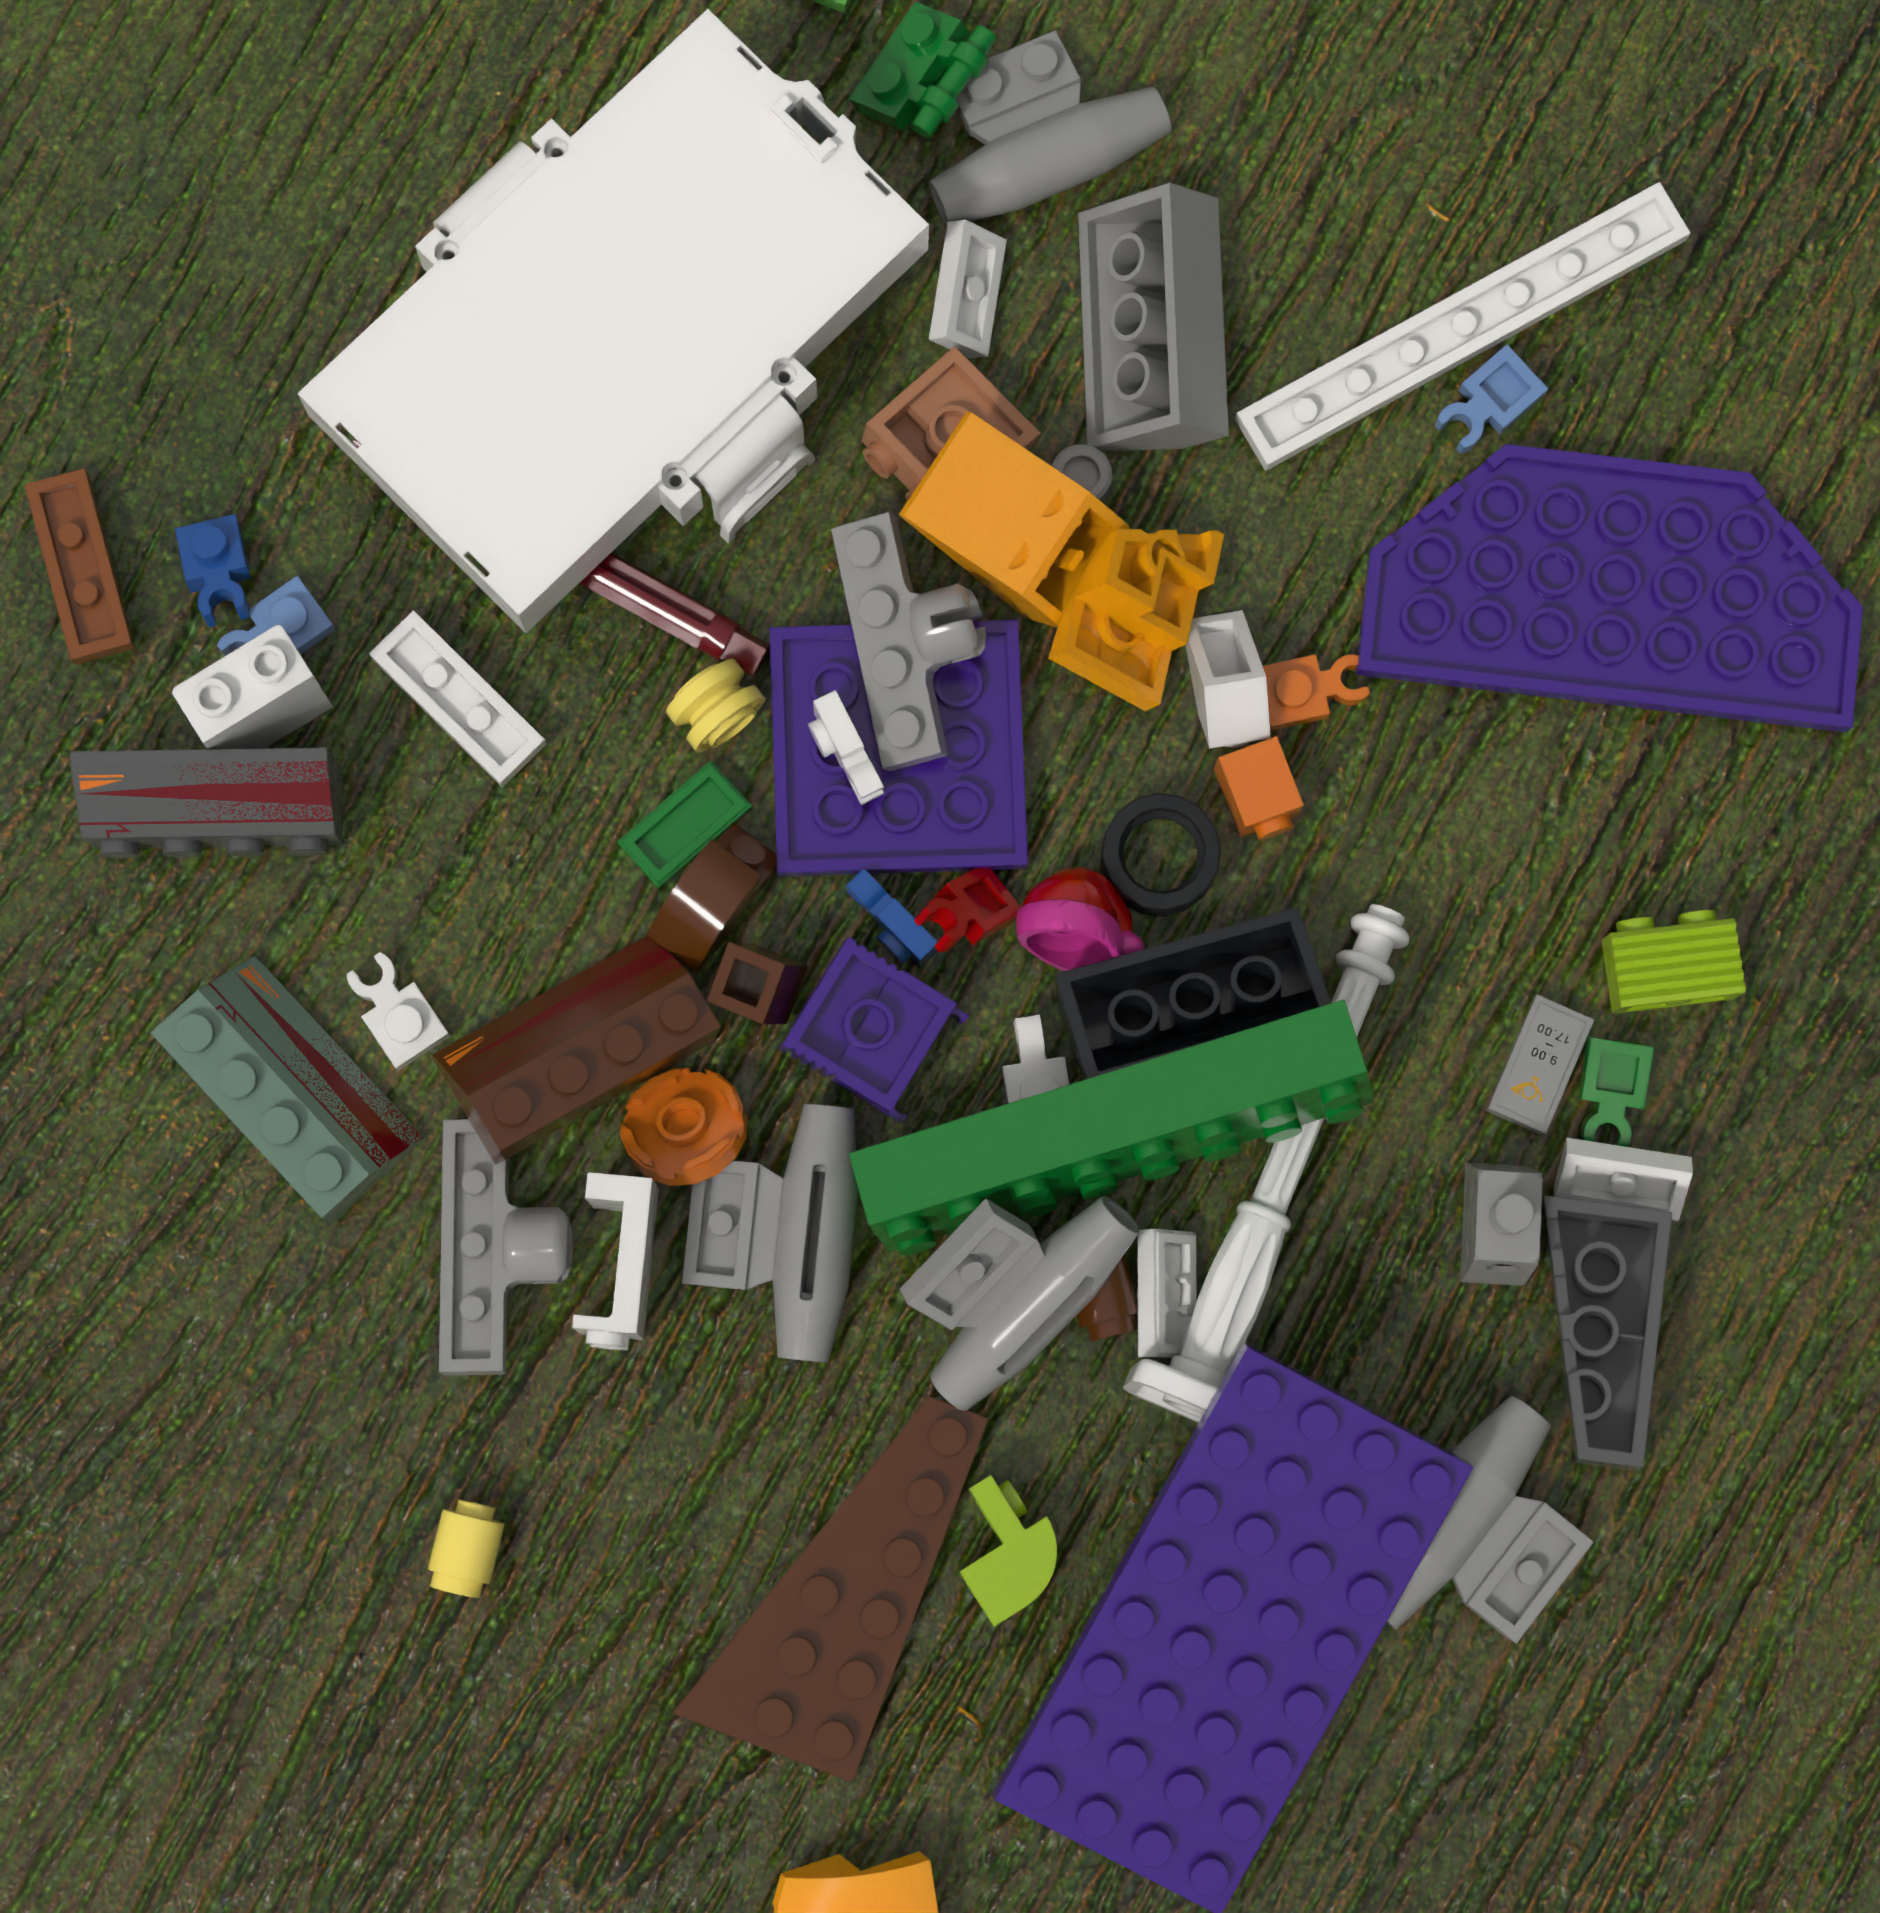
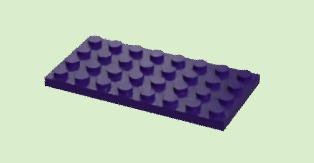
M1244 1342L994 1788V1800L1214 1913H1223L1474 1467L1469 1461Z

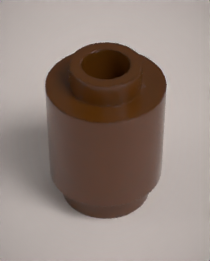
M1125 1254L1098 1294L1076 1316L1079 1328L1086 1327L1090 1342L1138 1329L1135 1313H1138V1299Z

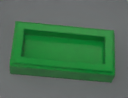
M710 760L619 839L617 843L660 891L693 862L711 839L716 842L733 823L737 824L753 808Z

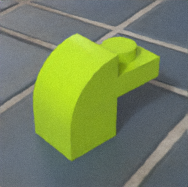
M990 1475L969 1488L968 1491L998 1537L1001 1545L961 1569L959 1573L991 1625L995 1627L1028 1606L1044 1591L1055 1569L1057 1543L1053 1527L1047 1516L1024 1529L1018 1518L1028 1513L1019 1495L1009 1480L997 1485Z

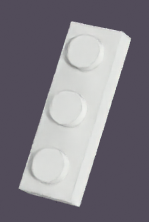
M414 610L369 653L371 659L502 788L547 745L545 739Z

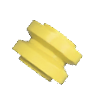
M733 658L719 664H713L691 678L680 688L666 709V714L676 726L691 724L692 728L686 739L697 753L708 750L711 747H718L733 738L755 718L757 711L765 702V697L755 685L743 688L739 686L745 672Z

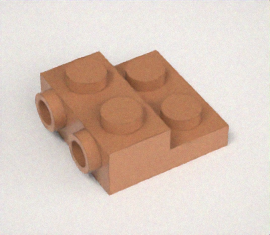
M954 346L866 423L861 441L867 446L863 450V456L869 466L879 476L886 479L894 474L910 490L905 495L908 501L966 411L972 412L1027 450L1038 441L1040 432Z

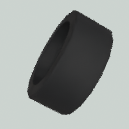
M1154 793L1135 798L1116 813L1103 838L1100 863L1104 876L1116 888L1128 907L1140 914L1164 917L1186 911L1205 896L1219 870L1221 845L1214 823L1200 806L1179 795ZM1154 819L1172 820L1184 827L1194 839L1197 849L1196 868L1190 878L1178 888L1167 891L1150 890L1137 883L1127 871L1123 858L1125 842L1131 832L1143 822Z

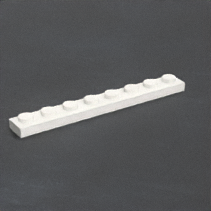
M1658 182L1237 412L1235 421L1262 467L1267 471L1685 242L1691 233L1663 186Z

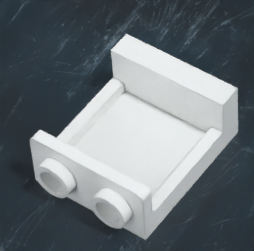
M280 625L270 628L180 683L172 690L173 696L207 749H265L333 707L286 631Z
M587 1173L585 1199L593 1209L623 1211L613 1312L607 1318L573 1315L572 1328L579 1334L586 1335V1344H590V1347L628 1350L629 1339L644 1340L659 1189L652 1178Z

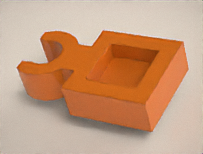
M1316 654L1264 665L1270 731L1328 719L1330 715L1328 700L1334 699L1338 703L1347 706L1357 705L1365 701L1370 694L1368 687L1349 689L1341 681V674L1343 672L1356 670L1358 655L1342 656L1334 662L1331 669L1320 671Z

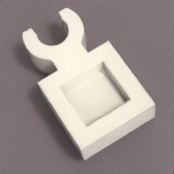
M836 690L814 700L813 708L816 720L808 723V727L823 757L835 754L861 805L883 795L882 789L884 786L864 750V745Z
M379 952L374 956L383 970V976L379 983L372 986L365 985L353 970L347 973V980L352 990L359 997L373 1001L376 1005L375 1008L361 1017L393 1066L399 1071L451 1036L415 982L398 991L396 988L397 970L391 960L385 954Z

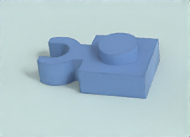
M1507 344L1461 384L1459 391L1468 402L1452 403L1441 411L1435 427L1440 431L1451 421L1459 420L1464 422L1468 427L1469 434L1456 447L1460 454H1464L1476 446L1487 422L1500 435L1546 395L1548 388Z
M296 576L250 608L249 616L256 624L255 627L249 631H231L219 640L217 646L226 656L270 628L280 625L284 628L301 655L336 629L300 578Z

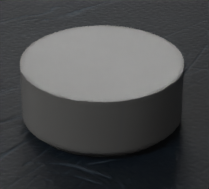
M1084 444L1072 445L1062 450L1054 459L1052 467L1091 492L1100 501L1106 497L1111 484L1112 469L1108 459L1100 450Z

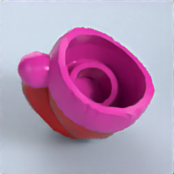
M1074 867L1060 869L1035 884L1025 897L1016 915V934L1021 945L1040 960L1061 971L1075 969L1145 949L1142 939L1133 933L1132 915L1124 899L1105 876L1089 868Z

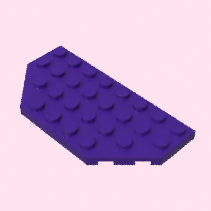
M1505 444L1488 457L1481 466L1460 482L1452 485L1420 510L1409 522L1392 535H1388L1370 550L1367 559L1357 654L1358 665L1355 675L1848 732L1853 728L1863 606L1848 588L1842 589L1822 565L1821 560L1823 558L1792 521L1786 522L1766 498L1765 494L1767 491L1749 472Z

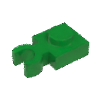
M1588 1035L1578 1097L1581 1100L1596 1102L1595 1110L1589 1113L1582 1122L1580 1129L1581 1140L1594 1142L1597 1128L1604 1123L1614 1124L1617 1131L1614 1145L1629 1146L1632 1132L1628 1121L1624 1118L1625 1108L1644 1109L1654 1052L1653 1046Z

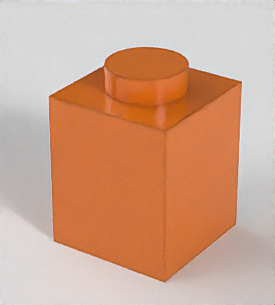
M1277 736L1218 757L1214 766V772L1240 838L1256 832L1258 840H1265L1280 835L1294 827L1291 819L1298 817L1304 804Z

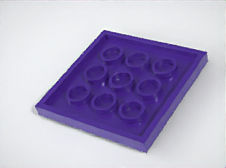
M1018 620L973 621L975 629L985 627L986 645L980 656L941 666L934 673L933 677L934 691L949 756L894 771L882 768L852 625L770 627L778 877L858 874L863 869L869 874L971 871L975 868L992 870L1027 869ZM835 690L864 745V750L884 786L882 789L883 795L863 805L860 804L847 775L844 769L841 768L835 754L833 753L824 758L808 727V723L816 720L813 701Z

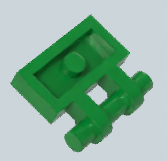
M914 2L849 100L859 113L902 131L906 129L916 112H918L910 127L920 136L930 139L941 122L948 123L959 107L956 99L970 78H978L989 61L986 54L997 38L989 29L981 25H977L968 37L970 33L960 19ZM948 68V69L946 70V72L944 73V75L942 76V78L940 79V81L937 83V81L939 80V78L941 77V75L943 74V72L945 71V69Z

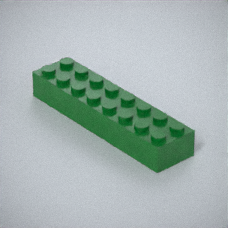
M1343 999L848 1154L869 1227L889 1252L899 1250L900 1255H912L934 1247L936 1245L935 1238L953 1233L985 1199L990 1200L1011 1214L1020 1212L1023 1218L1040 1216L1055 1210L1058 1207L1057 1200L1080 1193L1083 1199L1102 1197L1116 1191L1119 1188V1181L1142 1175L1144 1180L1160 1179L1177 1172L1180 1169V1162L1203 1156L1205 1161L1225 1159L1240 1152V1144L1261 1137H1265V1141L1269 1143L1292 1138L1302 1132L1301 1125L1323 1118H1326L1329 1124L1351 1120L1364 1112L1363 1106L1374 1103L1368 1071L1345 1000Z

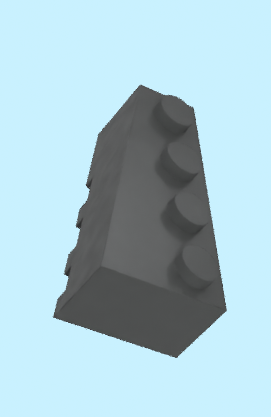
M1544 1196L1542 1210L1575 1462L1640 1471L1644 1466L1672 1212Z

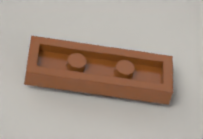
M82 468L24 484L70 660L75 665L136 649L92 483L86 469Z

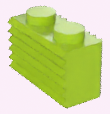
M1700 910L1678 915L1679 925L1655 928L1653 917L1633 918L1617 922V932L1609 933L1601 940L1612 1014L1729 1001L1744 994L1746 985L1735 919L1717 920L1715 910Z

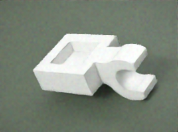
M1040 1015L1015 1018L1013 1023L1020 1063L1002 1066L1007 1104L1069 1085L1065 1056L1046 1059Z

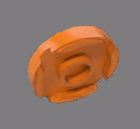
M689 1067L673 1068L650 1078L632 1094L625 1107L627 1114L624 1118V1124L621 1122L620 1136L632 1165L644 1176L669 1186L692 1185L718 1175L736 1159L746 1140L748 1117L735 1086L722 1075L706 1069L705 1074L702 1072H691Z

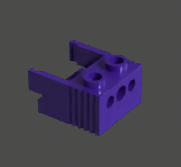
M848 937L839 947L778 1049L784 1053L790 1051L792 1058H800L802 1064H810L813 1071L820 1070L823 1077L830 1076L831 1082L902 1124L907 1119L908 1114L899 1113L895 1109V1104L946 1020L951 1016L957 1020L959 1025H962L969 1015L955 1007L957 1003L904 970L897 971L896 965H887L886 959L883 957L877 959L875 952H867L865 946H857L856 941Z

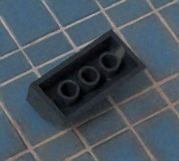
M1299 907L1055 974L1058 1007L1074 1059L1084 1080L1331 1003Z

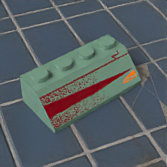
M256 956L251 957L198 989L151 1032L154 1038L315 1212L330 1224H333L425 1139Z

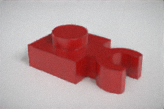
M975 868L948 882L935 896V899H932L920 911L914 921L918 926L924 925L928 921L938 923L943 928L945 935L934 947L938 952H946L964 935L972 945H975L1011 925L1016 920L1018 909L1021 906L992 869Z

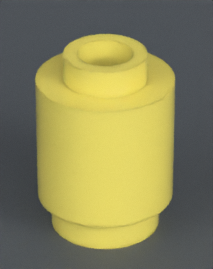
M458 1499L455 1511L442 1509L428 1565V1570L433 1571L430 1587L458 1595L480 1598L483 1584H490L505 1526V1523L493 1520L496 1508Z

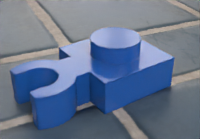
M236 514L175 528L185 582L190 593L200 591L197 601L198 608L207 626H216L214 610L218 604L224 601L234 603L241 620L248 618L250 611L249 603L241 586L236 583L251 578L241 527Z
M865 869L861 870L846 885V892L877 921V925L883 931L876 938L898 962L903 964L911 958L921 968L938 952L934 947L937 941L922 925L918 926L914 921L915 918L895 898L893 899Z

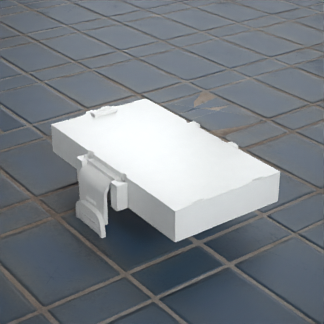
M709 9L700 15L573 136L570 137L551 118L531 137L534 151L519 141L433 222L434 229L415 246L421 265L427 272L297 393L308 416L525 633L532 629L660 505L684 526L703 508L701 488L703 487L711 498L714 520L721 526L720 536L729 544L735 538V533L745 523L753 518L807 464L810 466L816 461L814 454L805 446L803 422L799 417L817 399L816 378L805 367L928 251L929 224L860 157L856 151V126L844 114L838 118L825 105L821 92L809 80L793 82L784 80L773 73ZM803 125L822 142L821 145L802 128ZM340 425L360 444L359 447L339 429ZM468 554L489 573L487 577L468 559Z

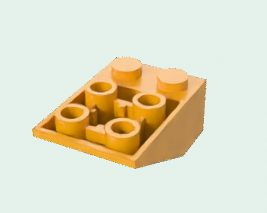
M966 411L899 513V516L1024 618L1056 628L1059 626L1061 617L1080 578L1105 539L1111 532L1117 529L1130 528L1125 521L1091 492L969 411Z

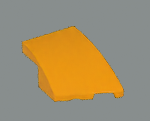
M1117 529L1111 532L1092 558L1070 597L1057 628L1048 659L1144 711L1159 706L1161 704L1171 653L1173 650L1188 643L1198 592L1215 582L1225 534L1218 530H1209L1201 534H1178L1177 530H1158L1154 533H1146L1142 529Z
M920 1851L862 1871L842 1855L837 1854L780 1874L772 1903L774 1913H938L931 1861Z

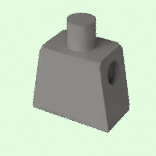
M1465 1163L1460 1282L1524 1286L1539 1262L1543 1181L1541 1172L1530 1166ZM1496 1264H1506L1511 1266H1497Z

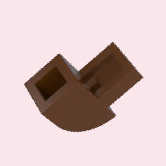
M733 823L716 842L711 839L693 860L665 900L647 936L692 969L698 971L728 939L744 908L777 873V854Z

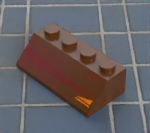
M646 936L432 1054V1058L493 1162L497 1165L712 1044L721 1025L689 972L664 947L649 936Z

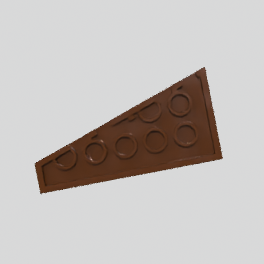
M928 1396L672 1714L853 1783L989 1418L970 1411L960 1410L952 1404Z

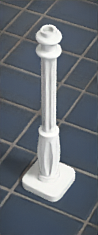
M1376 904L1370 905L1367 913H1358L1351 918V927L1358 934L1353 949L1340 951L1336 955V964L1343 970L1331 1003L1345 1000L1356 1037L1378 985L1384 986L1394 981V971L1387 965L1393 948L1401 949L1409 944V934L1402 928L1405 921L1404 916L1390 908ZM1324 1118L1301 1125L1302 1132L1292 1138L1274 1142L1250 1201L1246 1200L1238 1204V1214L1209 1269L1198 1296L1180 1356L1173 1355L1169 1366L1153 1360L1141 1359L1130 1369L1123 1386L1124 1390L1143 1400L1199 1423L1256 1321L1271 1282L1284 1235L1291 1228V1222L1286 1216V1212Z

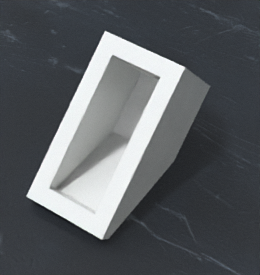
M1243 610L1193 618L1188 643L1185 646L1198 716L1209 749L1222 746L1241 747L1252 741L1270 739L1266 675Z

